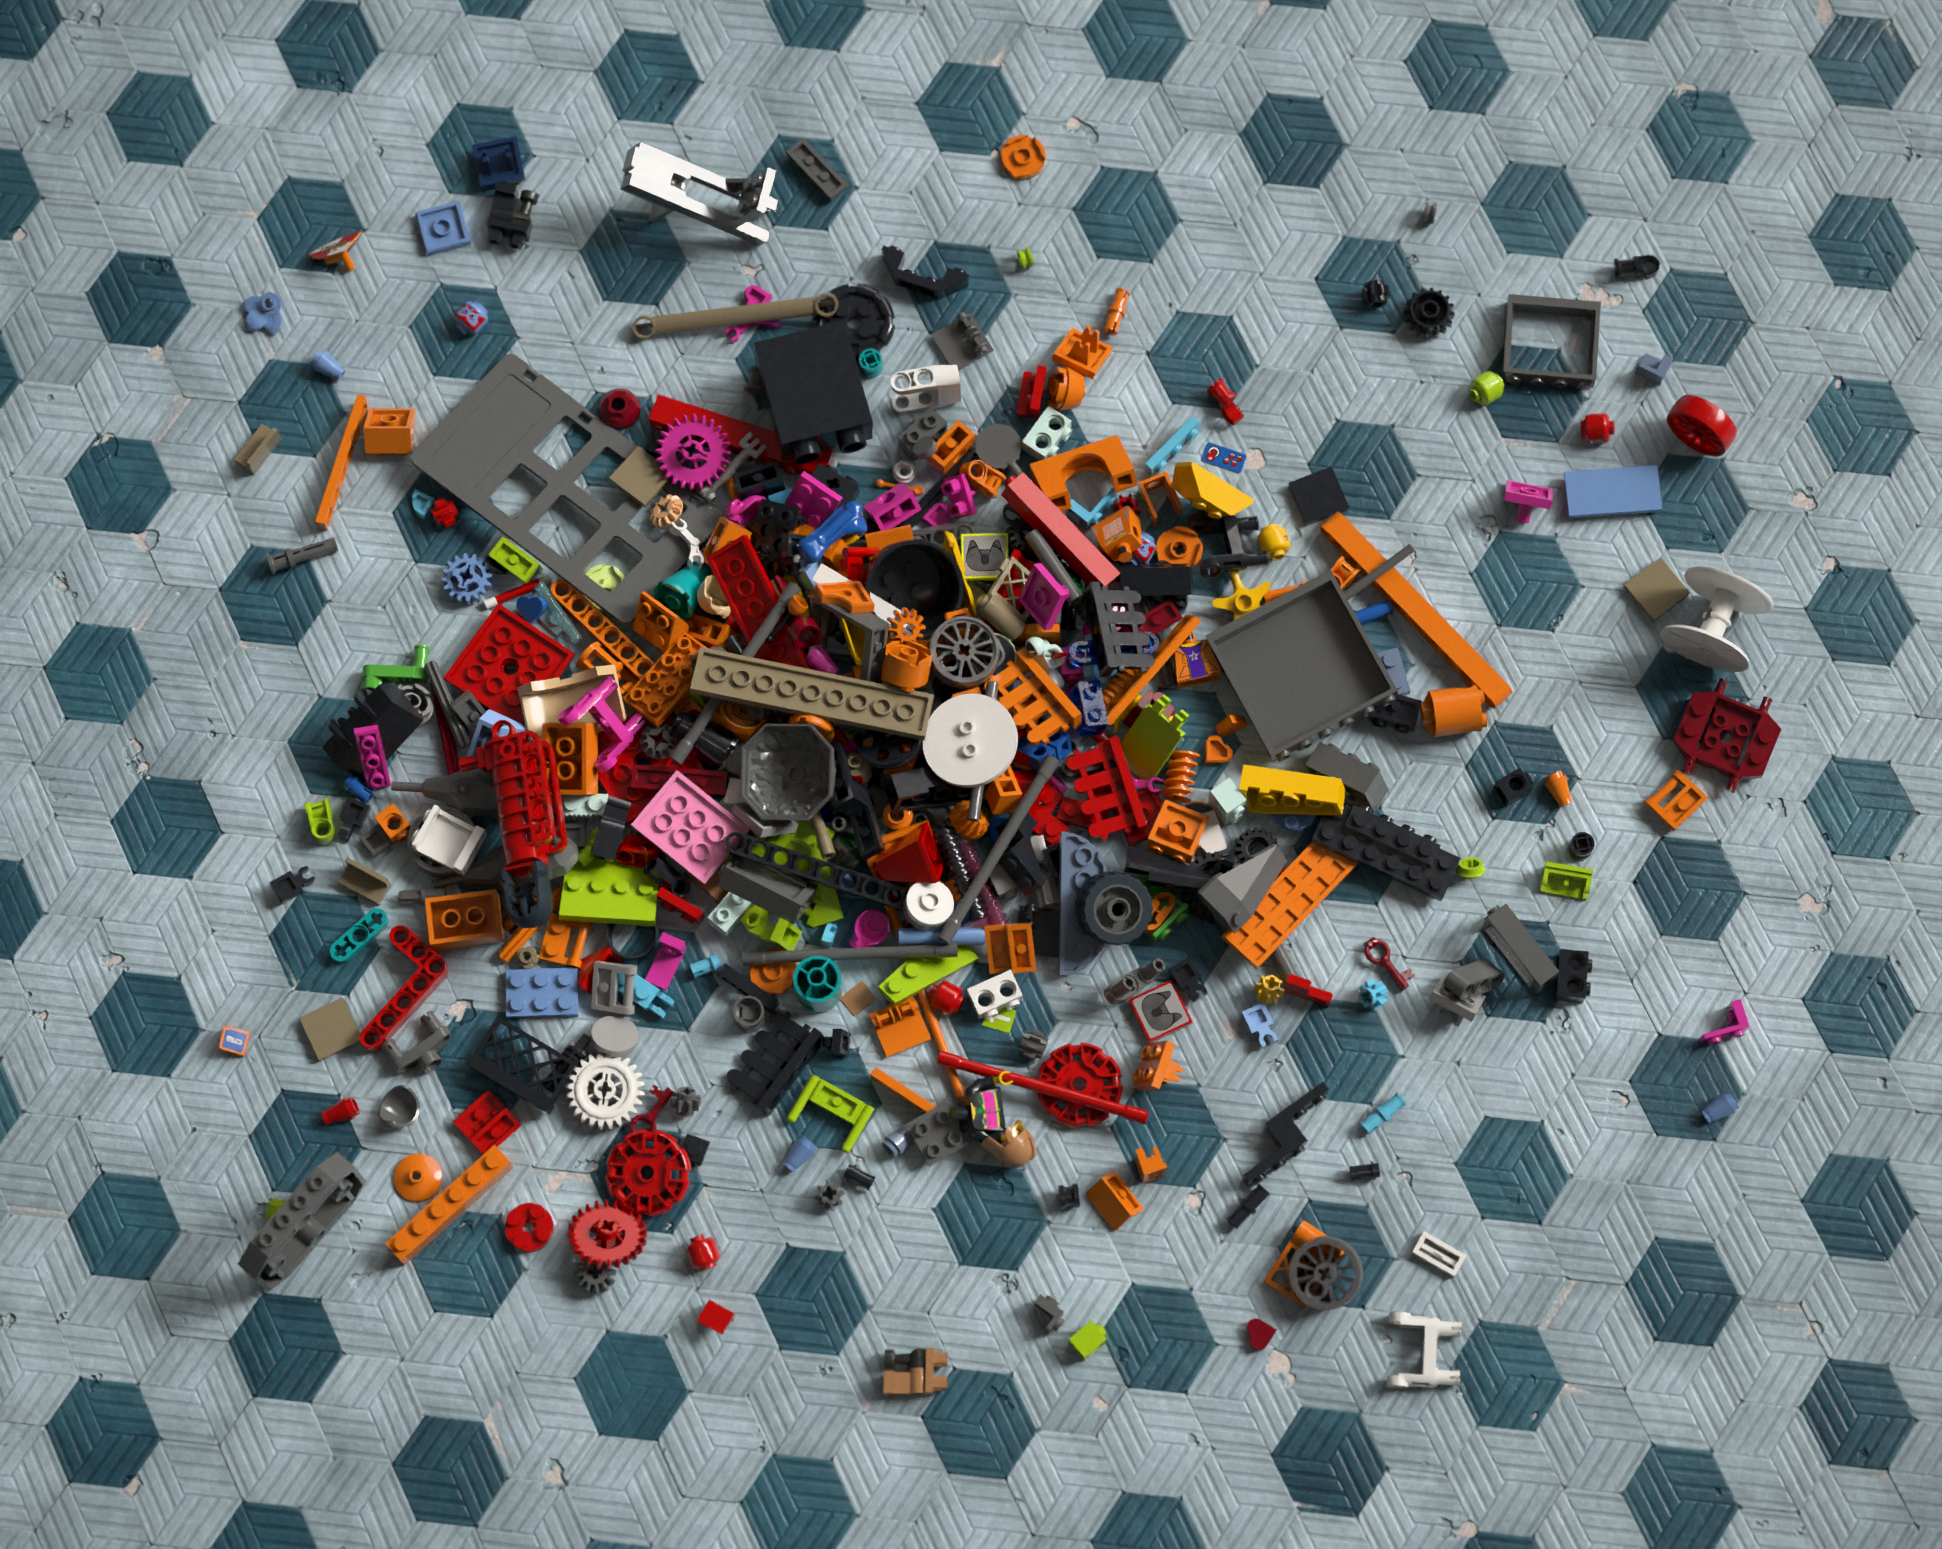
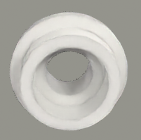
M900 461L893 468V477L899 483H910L916 476L915 466L909 461ZM907 470L909 473L906 476H902L900 472Z

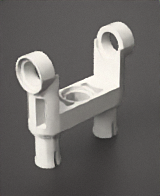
M1390 1312L1389 1324L1399 1325V1328L1423 1329L1422 1374L1399 1373L1398 1376H1387L1386 1387L1400 1389L1408 1388V1386L1434 1388L1437 1387V1384L1459 1386L1460 1370H1438V1367H1436V1349L1439 1336L1461 1337V1330L1458 1329L1462 1327V1323L1440 1321L1437 1317L1411 1316L1410 1313Z

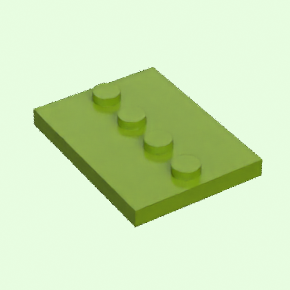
M594 858L585 868L575 863L568 873L564 875L559 920L655 926L658 904L656 894L660 886L643 873V868L621 865L616 858L613 863Z

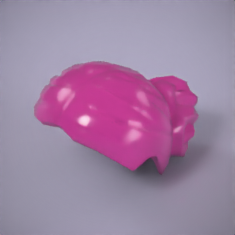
M754 495L747 497L742 502L735 499L726 505L725 515L728 520L744 526L749 521L756 519L761 500L766 498Z
M867 909L860 913L855 923V933L849 940L851 948L874 947L883 942L891 932V923L888 916L877 909Z

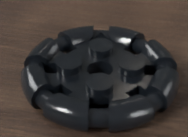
M858 283V286L844 284L833 288L828 293L834 294L838 299L836 312L828 317L813 315L812 320L815 321L813 328L824 326V322H831L832 324L844 321L851 347L859 346V351H853L855 360H859L860 354L866 349H875L880 353L884 346H888L895 331V325L893 324L895 314L890 302L886 297L880 296L878 290L865 284ZM849 295H858V301H849ZM826 297L825 299H821L819 302L832 301L833 299L830 297ZM872 301L877 304L874 309L870 305ZM830 306L819 307L824 313L833 311ZM851 319H857L861 323L857 328H850L847 324ZM877 320H884V324L877 326ZM872 336L877 339L874 344L868 341Z

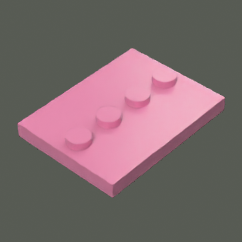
M677 770L631 824L635 830L704 885L709 882L731 855L724 850L723 841L725 837L733 832L748 835L751 831L749 827ZM737 837L729 839V846L733 850L741 843Z

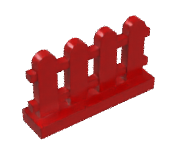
M1119 737L1109 738L1107 746H1103L1102 742L1096 744L1097 749L1081 754L1079 749L1073 751L1074 756L1068 758L1066 766L1070 771L1079 770L1081 778L1074 782V790L1079 794L1087 793L1089 799L1082 803L1081 812L1086 816L1094 815L1096 823L1089 826V835L1092 838L1101 837L1102 841L1108 840L1107 835L1124 830L1125 834L1131 833V827H1135L1137 832L1145 830L1147 822ZM1110 760H1113L1115 768L1111 769ZM1100 763L1103 764L1105 771L1087 775L1085 768ZM1120 782L1123 790L1118 791L1116 783ZM1110 785L1112 793L1095 798L1093 790ZM1128 804L1130 812L1125 813L1123 805ZM1117 808L1118 816L1102 820L1100 812Z

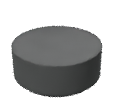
M929 436L919 439L913 447V452L919 459H927L937 450L936 442Z

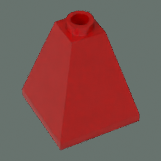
M928 822L922 823L877 857L876 862L873 863L876 876H880L882 880L939 882L945 863Z

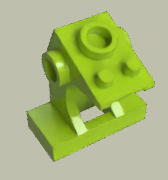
M752 905L745 910L740 921L750 933L786 951L795 949L802 934L801 930L782 918H779L777 924L770 925L767 918L769 912L756 905Z

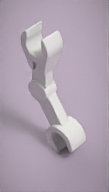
M679 519L677 526L672 522L670 527L671 533L681 536L690 548V555L687 561L688 567L691 568L693 561L699 564V569H701L704 557L699 550L700 541L686 529L687 523L684 520Z

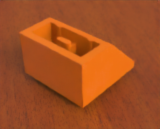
M645 591L641 593L632 629L665 653L684 631L688 634L689 625Z

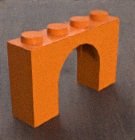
M1118 435L1030 464L1034 484L1060 511L1072 508L1069 493L1065 486L1066 481L1074 474L1082 471L1095 470L1104 473L1109 478L1116 493L1138 486L1134 467Z

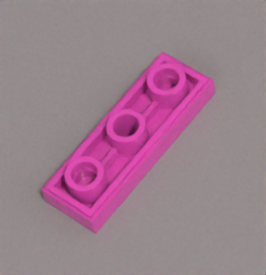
M378 725L354 728L367 788L374 789L391 786Z

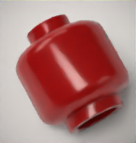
M1606 413L1587 414L1580 423L1581 438L1585 439L1588 444L1607 443L1610 440V435H1615V423L1610 421Z
M945 980L941 981L938 986L934 984L928 994V997L931 998V1007L948 1016L954 1012L958 1013L965 1000L963 990Z
M703 1234L690 1238L691 1244L685 1247V1253L691 1268L698 1269L701 1272L716 1266V1261L720 1259V1253L714 1238H705Z

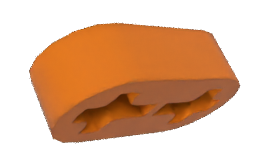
M1158 893L1152 900V918L1154 915L1156 916L1155 923L1150 924L1144 933L1153 934L1172 914L1175 907V899L1170 893ZM1165 900H1167L1169 907L1164 906V907L1161 909V911H1159V908H1160V902H1159V901L1165 902Z

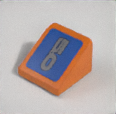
M224 1026L218 1047L219 1050L225 1053L245 1056L250 1033Z

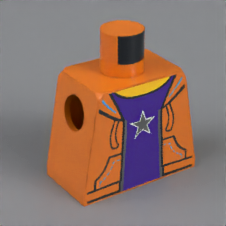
M1192 631L1182 645L1174 652L1177 689L1216 681L1221 678L1220 667L1208 641L1205 639L1196 641L1194 631Z

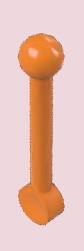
M878 479L875 482L878 488L883 486L893 488L898 485L884 482L882 479ZM907 486L917 496L923 494L922 486Z

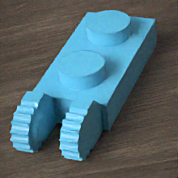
M619 973L618 992L624 995L625 974ZM634 975L633 1002L646 1011L649 1010L660 1018H664L666 1013L652 1003L657 997L666 1005L672 1006L674 1004L673 999L639 975Z

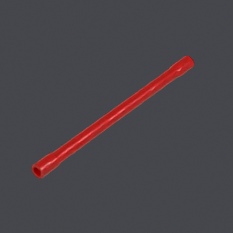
M940 1051L937 1060L938 1065L955 1070H963L983 1077L992 1075L997 1077L1000 1072L1006 1071L945 1051ZM1013 1072L1005 1073L1001 1077L1005 1083L1013 1081L1011 1085L1121 1116L1124 1119L1144 1125L1149 1115V1111L1123 1105Z

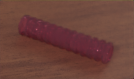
M964 840L959 842L960 846L958 847L963 850L961 854L966 858L964 862L969 865L967 869L971 870L970 876L975 878L981 868L982 861L978 860L979 854L975 853L976 848L972 846L973 841ZM987 879L978 894L982 898L981 904L985 905L984 911L988 912L986 917H984L987 918L986 923L987 925L1009 924V920L1005 919L1006 914L1002 913L1003 907L999 906L1000 900L996 899L997 894L993 893L994 887L990 886L991 881Z

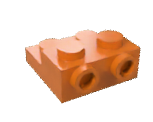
M1165 799L1148 837L1146 847L1150 848L1149 850L1153 854L1159 856L1166 854L1171 856V859L1174 861L1190 864L1209 821V816Z

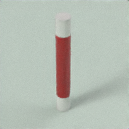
M548 574L484 600L486 608H492L497 606L498 603L502 604L552 583L551 578Z

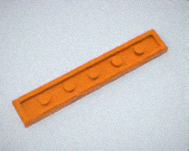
M357 394L315 520L318 529L328 530L369 406L366 397Z
M1185 615L1151 654L1155 660L1154 665L1145 674H1139V670H1137L1097 716V720L1102 725L1111 726L1201 621L1196 616Z

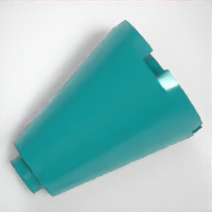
M694 562L691 568L687 566L660 581L654 587V598L683 621L686 618L689 619L699 605L696 595L698 588L707 576L714 575L710 565L704 562L702 568L699 569V564Z

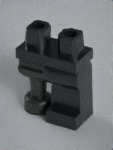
M500 182L496 183L493 205L487 221L490 244L501 245L502 238L505 236L510 237L509 247L518 250L522 249L525 241L530 239L532 229L531 209L532 205L537 204L539 198L536 192L522 190L520 200L523 204L520 212L515 211L519 197L517 186Z

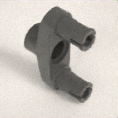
M1157 958L1148 965L1141 966L1125 974L1104 990L1106 1000L1112 1005L1124 1003L1152 983L1154 978L1165 970V963L1160 958Z
M432 1010L426 1012L431 1021L425 1015H422L420 1021L426 1026L431 1036L406 1054L402 1053L394 1039L387 1041L392 1048L391 1050L386 1043L381 1045V1049L392 1062L391 1066L397 1074L406 1073L418 1066L421 1067L424 1073H429L442 1063L438 1052L448 1043L452 1034L446 1026L441 1024Z

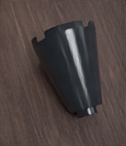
M685 711L682 714L677 713L671 722V726H673L672 732L680 740L683 739L698 716ZM710 720L694 743L691 751L709 769L716 771L729 757L730 753L728 751L730 746L736 745L738 736L721 724Z

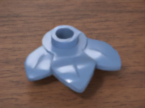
M268 292L261 297L251 296L245 300L242 308L249 312L246 317V328L248 331H255L265 327L272 336L279 331L282 325V316L279 312L282 302L277 294ZM268 300L273 302L270 308L266 306Z

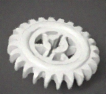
M598 1052L597 1059L590 1054L588 1063L580 1060L582 1068L577 1067L575 1069L577 1074L571 1075L570 1080L573 1083L567 1084L566 1088L572 1090V1092L568 1093L566 1098L574 1099L568 1106L569 1108L577 1107L574 1111V1116L582 1114L581 1123L590 1119L589 1126L591 1128L598 1122L600 1130L603 1129L605 1123L612 1130L614 1121L622 1127L621 1118L630 1122L631 1119L628 1113L638 1114L634 1105L642 1106V1102L637 1097H643L645 1093L638 1089L644 1087L645 1084L644 1082L637 1081L642 1077L641 1073H633L637 1069V1065L628 1067L629 1058L621 1062V1057L612 1058L608 1053L606 1057H603L602 1053ZM603 1074L602 1079L597 1082L593 1080L594 1077ZM615 1075L620 1079V1082L614 1084L611 1081V1076ZM592 1082L595 1085L594 1093L588 1095V1086ZM608 1084L609 1090L611 1092H607L604 1100L601 1091H604L605 1087H607ZM622 1085L623 1092L621 1098H618L617 1088ZM597 1097L599 1106L595 1105L590 1099ZM614 1100L618 1101L616 1104L608 1107V1103Z

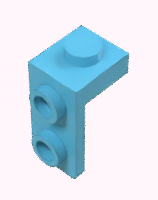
M1112 487L1090 513L1071 499L1072 508L1066 510L1067 518L1077 525L1079 523L1088 530L1091 525L1094 526L1100 522L1103 517L1102 513L1106 508L1111 509L1113 503L1117 502V493Z

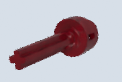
M776 575L770 582L779 598L787 585L783 577L780 578L779 575ZM788 608L785 611L786 615L789 613ZM803 615L791 616L789 620L792 625L789 627L787 635L795 650L822 643L823 633L813 618H804Z

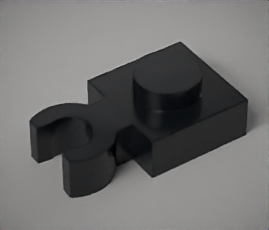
M308 866L300 868L295 876L290 870L270 882V886L281 904L303 893L302 885L310 886L314 883V876L309 879H305L302 876L308 872Z
M1189 957L1169 969V973L1180 990L1183 991L1188 988L1189 998L1193 1003L1197 1001L1194 996L1196 990L1201 991L1204 996L1207 995L1205 986L1197 983V981L1202 979V976Z

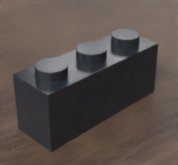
M1192 563L1122 565L1120 567V588L1122 589L1124 586H1127L1130 590L1137 591L1140 596H1150V599L1155 600L1164 599V595H1174V599L1188 598V595H1191L1193 592Z

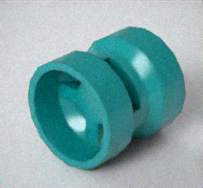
M866 349L860 354L861 373L867 378L879 376L883 369L881 354L875 349Z

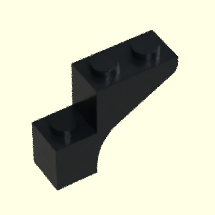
M1029 812L1008 844L1009 848L998 861L1026 897L1044 884V878L1031 844V833L1038 823ZM1013 813L995 828L999 834L1002 833Z

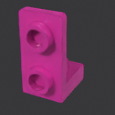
M663 932L659 940L661 947L645 980L654 986L667 990L687 947L684 941Z
M1741 999L1731 1001L1728 1010H1726L1728 1020L1734 1026L1703 1034L1699 1039L1701 1044L1707 1042L1708 1045H1714L1721 1042V1038L1727 1036L1735 1039L1745 1035L1744 1032L1747 1031L1750 1025Z

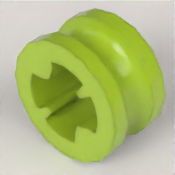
M1025 247L1023 251L1017 250V256L1022 269H1026L1028 265L1033 267L1034 261L1029 247Z

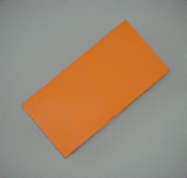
M684 631L622 698L623 702L653 725L659 727L690 693L694 672L689 655L698 652L700 647H707Z

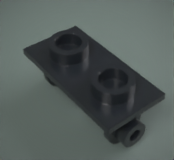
M763 498L756 517L758 522L795 531L796 527L803 526L806 519L800 514L801 508Z

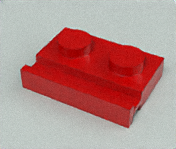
M663 887L656 894L659 901L662 902L661 907L671 913L676 910L682 914L681 918L692 925L694 921L701 924L705 918L702 910Z

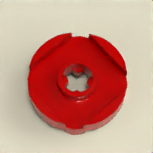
M524 1203L515 1207L507 1215L505 1233L509 1242L517 1249L530 1253L543 1249L549 1243L554 1233V1222L550 1213L540 1204ZM530 1221L531 1224H536L532 1234H529L528 1231H523L526 1222Z

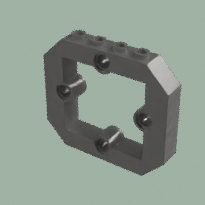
M336 1152L310 1173L252 1238L238 1265L269 1292L294 1272L349 1210L364 1187L366 1180L356 1167Z

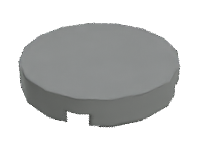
M605 1016L597 1020L593 1025L590 1039L598 1052L602 1054L603 1052L608 1053L611 1057H622L634 1051L635 1046L638 1044L639 1032L633 1022L624 1017Z

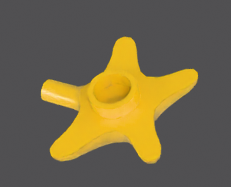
M1238 571L1229 573L1234 587L1233 595L1227 598L1214 599L1212 604L1214 607L1232 611L1234 620L1260 607V600L1270 589V582L1266 581L1256 588L1246 589L1241 582Z

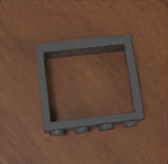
M1508 294L1505 313L1502 380H1507L1508 383L1512 384L1530 382L1531 385L1535 386L1553 384L1554 387L1558 388L1566 386H1576V388L1582 390L1593 388L1597 375L1601 302ZM1513 312L1591 318L1587 375L1510 368Z
M816 594L812 595L809 618H813L817 622L824 638L820 645L806 647V656L816 646L821 649L824 648L826 651L831 611L865 630L860 680L882 684L881 670L887 645L889 623L870 612L850 613L846 608L839 605L821 603Z

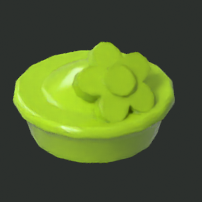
M1475 857L1463 858L1456 868L1459 876L1469 879L1481 877L1486 871L1483 862Z

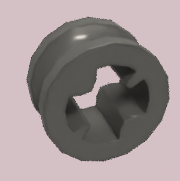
M1429 202L1425 203L1422 222L1429 220L1431 224H1434L1436 203L1433 205H1429Z

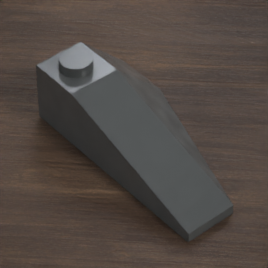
M1272 844L1252 855L1250 860L1245 863H1237L1232 866V870L1224 874L1220 872L1213 876L1197 893L1216 922L1229 931L1236 933L1252 917L1287 860L1276 844Z

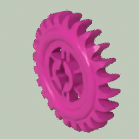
M693 414L691 421H689L686 415H683L682 423L675 418V427L667 424L669 432H660L665 439L656 440L662 446V448L655 449L656 453L662 455L656 458V462L664 463L659 470H668L664 477L668 479L673 476V485L681 481V489H684L687 483L690 490L694 489L695 484H698L702 490L703 482L712 486L711 478L719 481L720 478L717 473H726L722 465L730 464L725 457L730 456L732 453L725 450V448L729 447L731 443L723 442L727 437V433L719 434L722 429L721 425L713 428L714 419H711L706 424L705 415L702 416L700 421L697 420L696 414ZM691 436H700L705 440L699 443L692 440ZM685 437L689 438V441L679 444ZM706 442L709 444L710 453L704 451L702 447ZM693 446H695L699 453L693 454L690 457L686 450L693 449ZM677 452L682 453L684 457L681 462L678 461ZM701 460L707 461L706 464L698 468V462ZM688 461L694 463L695 469H688L682 465Z

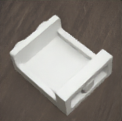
M434 805L432 810L428 809L423 817L424 824L421 829H417L411 839L414 851L465 876L484 843L487 833L485 829L477 825L474 827L442 811L439 806Z

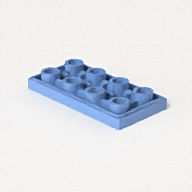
M1657 465L1567 471L1563 474L1568 518L1662 511Z

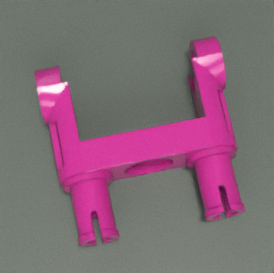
M606 677L596 689L589 690L575 705L569 706L557 717L563 726H567L576 719L578 721L588 711L610 738L612 743L597 757L598 760L595 763V767L600 773L608 771L616 764L618 755L633 742V735L646 724L645 719L640 721L643 716L635 713L623 725L607 705L605 699L618 688L617 683L612 685L615 680L611 677Z

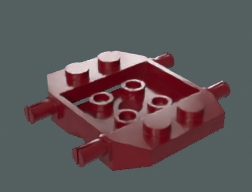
M1719 678L1714 691L1692 694L1673 742L1684 759H1686L1681 769L1683 773H1685L1688 765L1687 775L1691 774L1694 764L1713 768L1730 778L1725 790L1729 792L1733 784L1730 792L1735 793L1739 782L1763 776L1781 728L1768 714L1769 707L1773 701L1771 698L1767 701L1768 697L1764 696L1759 709H1755L1724 696V691L1729 682L1725 680L1721 688L1724 679ZM1712 708H1714L1715 712L1699 749H1696ZM1755 725L1756 729L1740 766H1737L1752 726ZM1727 732L1731 735L1732 741L1730 743H1723L1719 735Z

